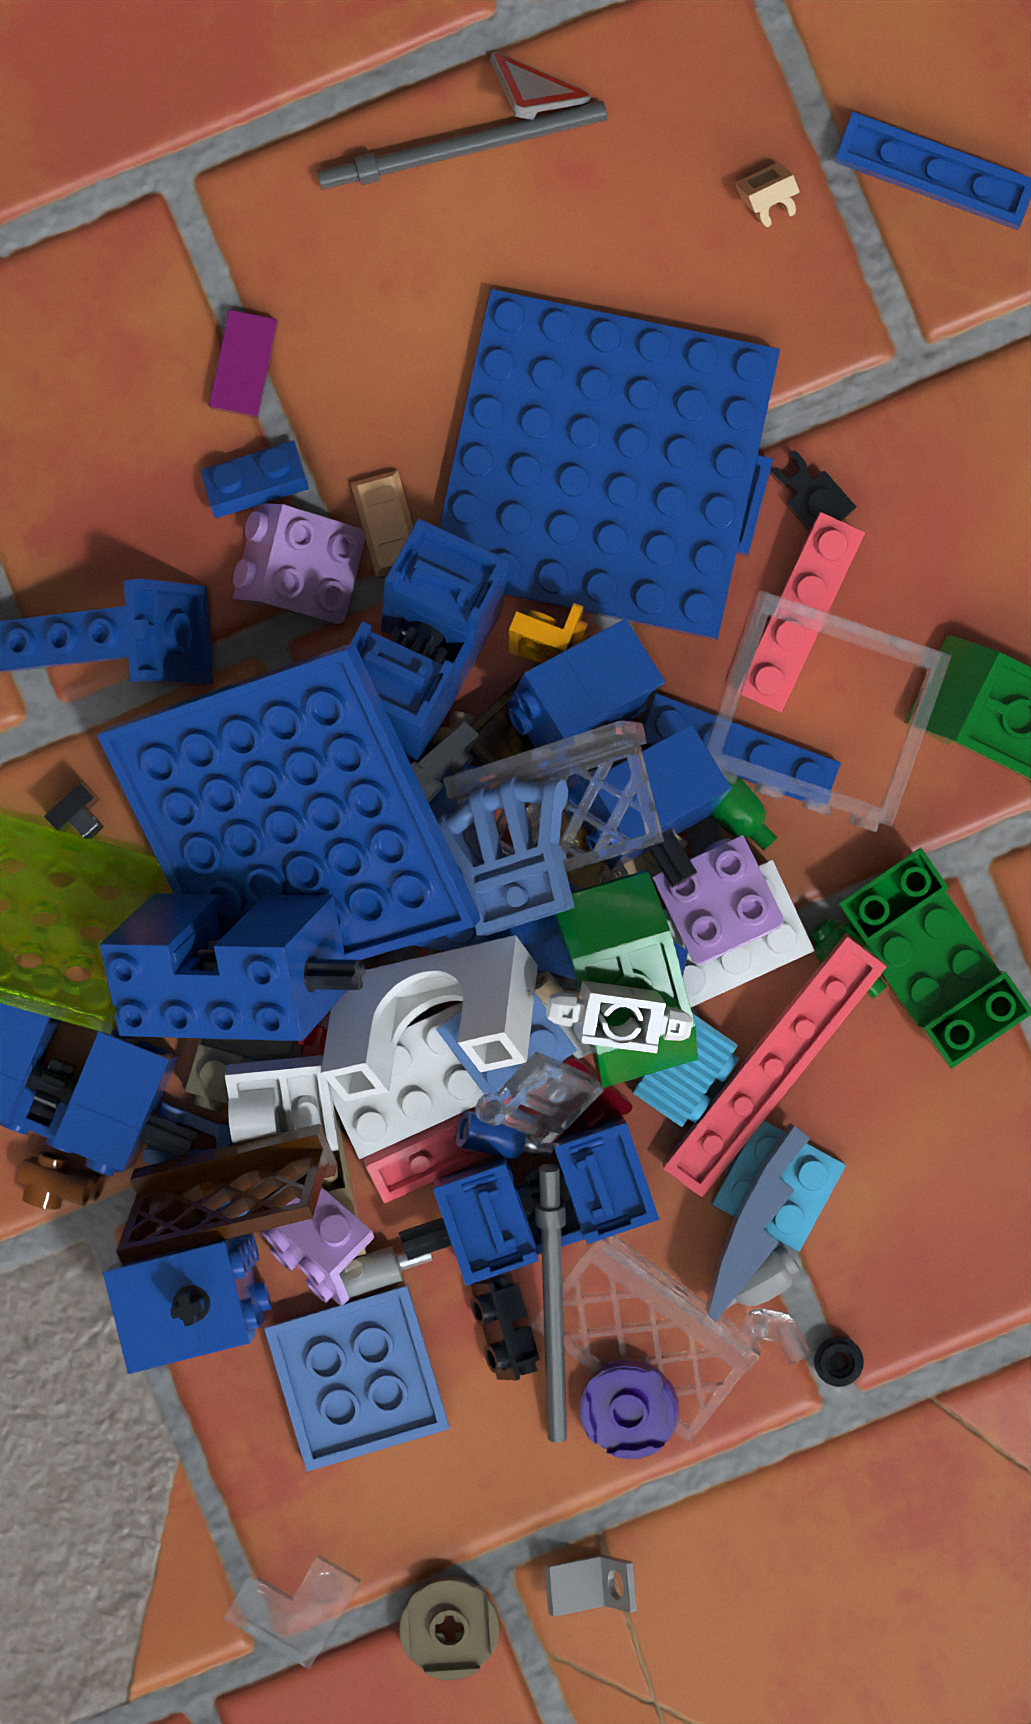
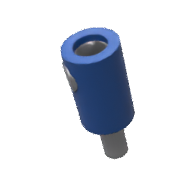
M469 1110L462 1114L456 1132V1142L459 1147L466 1148L472 1152H483L514 1160L520 1156L522 1151L550 1157L554 1147L552 1140L526 1134V1128L523 1123Z

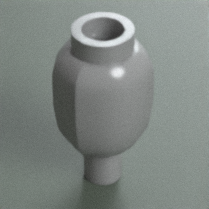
M786 1245L779 1249L774 1248L727 1308L737 1302L746 1306H757L780 1295L791 1286L793 1281L792 1275L799 1272L800 1268Z

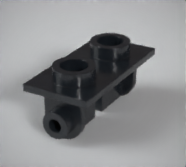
M511 1274L492 1279L493 1283L471 1284L474 1295L471 1299V1309L475 1320L483 1327L487 1341L484 1354L490 1370L496 1374L497 1380L517 1381L521 1375L538 1371L536 1361L540 1360L531 1326L526 1325L513 1330L511 1321L526 1317L527 1312L519 1283H513Z

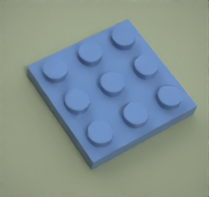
M408 1284L348 1301L343 1306L339 1304L265 1326L267 1340L307 1472L450 1429Z

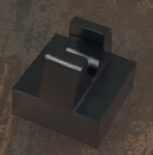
M83 783L76 786L44 815L56 831L65 832L69 827L73 826L86 840H91L104 828L102 823L89 810L100 799L88 785Z

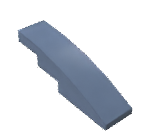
M789 1123L759 1166L734 1214L717 1259L705 1307L707 1314L715 1321L719 1319L779 1243L764 1228L795 1191L780 1176L810 1140L806 1134L792 1123Z

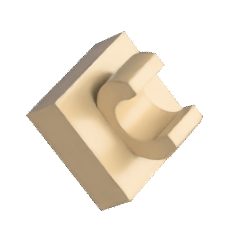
M780 162L735 182L741 200L766 227L772 225L769 209L778 202L782 203V208L789 216L795 215L796 205L791 196L800 193L794 175Z

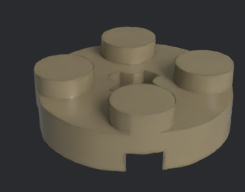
M440 1577L416 1588L412 1592L401 1615L400 1640L404 1652L410 1660H413L418 1667L424 1670V1673L436 1679L458 1680L471 1676L488 1660L498 1643L499 1618L494 1603L482 1586L464 1578ZM448 1615L454 1616L455 1622H462L464 1630L457 1631L455 1640L447 1641L444 1632H436L435 1625L443 1623L444 1616Z

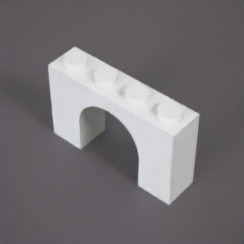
M514 935L365 970V974L362 976V989L347 990L331 1008L321 1074L344 1102L388 1093L395 1050L401 1034L410 1022L423 1011L448 1001H463L458 1044L480 1072L526 1063L538 965L518 937Z

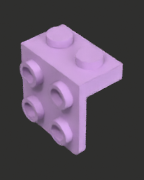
M260 504L255 506L245 526L247 541L243 557L238 562L234 571L233 583L235 590L232 599L249 604L270 605L329 623H342L347 615L365 542L363 530L284 504Z
M743 835L733 840L730 838L720 840L706 848L705 853L690 859L697 874L679 886L676 885L672 888L661 870L660 874L652 877L657 895L664 909L667 908L691 960L696 964H705L779 929L783 924V915Z
M322 1187L313 1219L267 1229L262 1232L265 1239L273 1246L270 1250L271 1254L282 1266L289 1271L297 1267L308 1277L305 1283L317 1297L324 1302L332 1298L341 1306L350 1298L339 1273L374 1239L372 1230ZM295 1198L287 1205L299 1203L300 1199Z

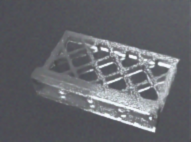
M617 721L443 779L448 799H456L458 808L469 799L472 791L484 787L489 791L499 788L502 781L513 777L523 782L545 784L549 779L564 780L566 782L570 775L577 773L590 781L579 806L567 800L564 807L574 813L563 837H559V846L565 855L567 852L574 855V857L563 860L566 872L664 842L640 746L647 743L642 723ZM627 757L632 776L622 792L604 781L614 761ZM598 766L595 774L588 771V769ZM600 788L619 799L607 824L588 813ZM635 792H636L638 801L633 798ZM628 806L641 813L646 832L645 835L630 839L616 830ZM504 807L500 808L502 812L496 822L499 839H501L508 825ZM541 807L534 820L527 816L534 844L539 836ZM583 820L603 831L593 851L587 853L572 844ZM473 822L464 830L468 847L480 865H483L484 860L475 823ZM612 838L619 841V843L609 845ZM500 840L503 853L508 856L515 854L512 847Z
M616 1235L591 1243L563 1280V1307L577 1305L581 1326L579 1331L564 1332L565 1352L593 1373H596L604 1365L620 1361L601 1362L593 1356L590 1338L617 1335L621 1360L642 1361L648 1365L657 1364L658 1369L664 1375V1363L692 1360L695 1385L674 1387L677 1396L697 1394L700 1412L689 1426L678 1419L674 1433L689 1444L746 1371L749 1372L760 1358L761 1343L724 1315H721L717 1321L712 1319L705 1310V1301ZM590 1263L608 1275L610 1292L583 1295L580 1276ZM616 1282L627 1290L617 1291ZM574 1285L576 1297L564 1298ZM638 1297L648 1305L650 1322L622 1324L619 1300ZM612 1301L616 1326L588 1329L584 1304ZM543 1308L531 1323V1326L542 1335H544ZM656 1311L664 1316L666 1320L657 1321ZM678 1327L688 1334L690 1351L662 1354L658 1329ZM652 1330L656 1355L628 1359L624 1334ZM583 1339L584 1348L573 1340ZM696 1341L707 1349L697 1350ZM719 1357L733 1368L722 1382L702 1384L698 1359ZM714 1392L705 1404L704 1393Z

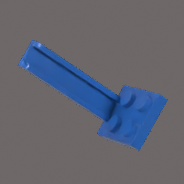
M141 578L125 580V606L0 621V673L129 659L130 682L190 686L213 684L207 586Z

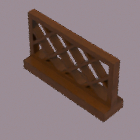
M321 1124L135 1168L130 1181L137 1195L116 1250L121 1263L313 1219L324 1178L335 1176L338 1166ZM274 1190H278V1191L275 1192L273 1195H271L270 1197H268L266 1200H262V1199L265 1198L267 1195H269L270 1193H272ZM295 1198L300 1199L299 1203L287 1205ZM231 1201L226 1206L215 1212L216 1209L224 1205L226 1202ZM250 1209V1211L247 1212L245 1215L238 1217L246 1210ZM184 1212L182 1215H180L179 1217H177L176 1219H174L172 1222L167 1223V1222H169L171 1219H173L174 1217H176L178 1214ZM201 1220H203L202 1223H200L199 1225H197V1226L194 1227V1228H191L192 1226H194L195 1224H197L198 1222H200ZM154 1231L156 1232L155 1234H153V1235L150 1236L149 1238L144 1239V1238H146L147 1236H149L150 1234H152Z

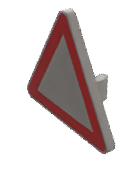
M492 52L490 62L508 99V103L514 111L515 117L534 120L537 112L587 104L589 102L591 94L583 89L502 53Z

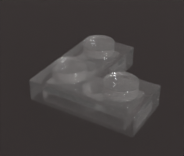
M319 1554L293 1597L250 1572L223 1619L310 1669L361 1579Z

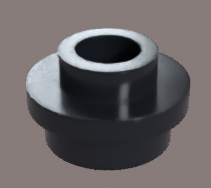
M842 1336L830 1337L824 1340L816 1349L814 1355L815 1370L818 1376L831 1386H847L857 1380L863 1370V1354L858 1345L849 1338ZM836 1352H842L847 1356V1363L842 1369L830 1367L829 1359Z

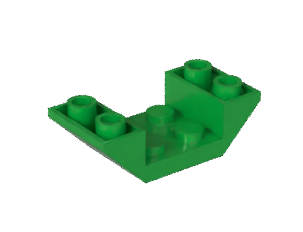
M947 634L903 723L947 745L955 743L1031 781V667L999 651Z
M920 847L839 902L838 905L863 944H869L874 954L886 963L887 967L881 975L914 1024L949 1068L953 1069L1031 1015V1007L1007 972L1000 971L947 894L946 891L949 887Z
M640 871L572 891L571 894L575 908L554 915L562 945L570 957L579 994L582 980L655 990L665 1001L666 1007L684 1010L692 1017V1028L689 1038L681 1041L664 1040L660 1034L657 1053L590 1044L601 1087L605 1088L698 1060L695 1022L671 931L649 871ZM619 1007L613 1010L609 1016H604L601 1010H599V1013L602 1014L608 1025L611 1026L625 1024L629 1017L635 1018L637 1023L639 1021L631 1009L627 1007Z

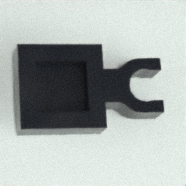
M796 450L789 455V458L797 466V475L785 477L777 466L770 472V475L779 485L792 489L796 494L787 502L786 506L809 532L818 512L842 521L857 508L825 470L813 480L807 473L805 460Z

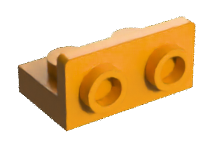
M576 603L573 604L564 629L556 627L557 621L546 614L529 611L528 615L516 611L509 628V653L542 664L587 639L586 632L589 623L582 621L584 606Z

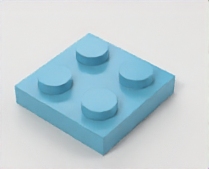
M765 1120L738 1152L711 1202L713 1206L734 1217L759 1166L784 1132L782 1129ZM806 1143L780 1176L795 1191L764 1229L773 1235L777 1241L800 1252L846 1165Z

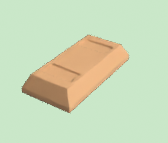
M398 470L350 483L376 578L388 575L413 529Z

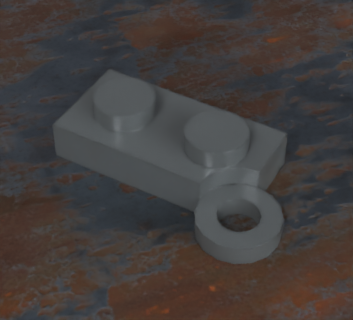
M465 721L422 760L411 764L428 803L443 787V783L440 782L448 774L454 779L457 778L474 759V756L469 751L480 734Z

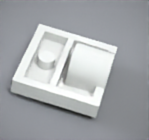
M323 1055L226 1065L225 1080L229 1098L228 1116L233 1143L238 1144L321 1124L331 1150H339V1136L331 1085L321 1074Z

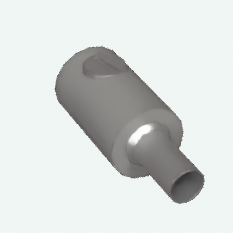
M391 1245L366 1255L355 1257L339 1274L349 1298H353L403 1281L401 1273L403 1270L433 1261L431 1253L408 1261L405 1252L396 1254Z

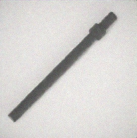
M603 101L538 116L534 120L526 119L379 156H374L373 152L354 156V162L318 170L317 174L321 190L360 181L362 186L380 181L379 176L606 121L607 112Z
M543 1164L539 1167L540 1200L535 1204L536 1226L541 1228L547 1438L551 1442L558 1443L567 1439L561 1228L566 1225L565 1202L560 1200L559 1166L556 1164Z

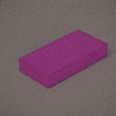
M233 310L228 311L209 404L211 409L259 418L278 326L277 319Z

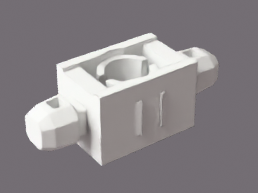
M583 980L579 999H577L574 993H555L549 996L546 1008V1016L555 1024L572 1027L574 1023L573 1031L579 1041L591 1045L657 1053L660 1034L664 1040L681 1041L689 1038L692 1028V1017L684 1010L666 1007L665 1001L655 990ZM619 1007H627L631 1009L639 1021L637 1023L635 1018L629 1017L625 1024L611 1026L608 1025L602 1014L599 1013V1010H601L604 1016H609L613 1010Z

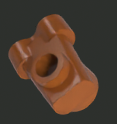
M41 1151L38 1153V1157L33 1156L23 1160L18 1173V1182L26 1184L22 1197L24 1202L43 1209L57 1210L61 1208L63 1200L85 1206L89 1199L97 1201L104 1189L105 1176L86 1169L78 1170L66 1166L67 1157L53 1152Z

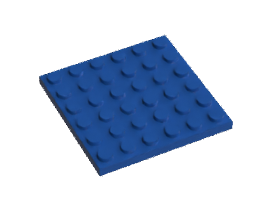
M491 289L439 528L510 560L505 596L572 609L573 604L576 603L584 606L583 612L619 620L626 618L628 622L718 640L780 349Z
M354 642L104 728L97 734L173 893L221 895L222 904L216 910L222 937L265 894L334 895L345 958L351 960H361L472 928L481 920L479 911Z

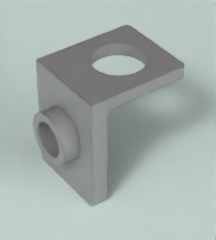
M600 1554L545 1566L548 1613L551 1616L556 1617L603 1606L629 1613L637 1611L632 1561ZM615 1571L619 1573L623 1582L622 1597L618 1595L614 1585Z

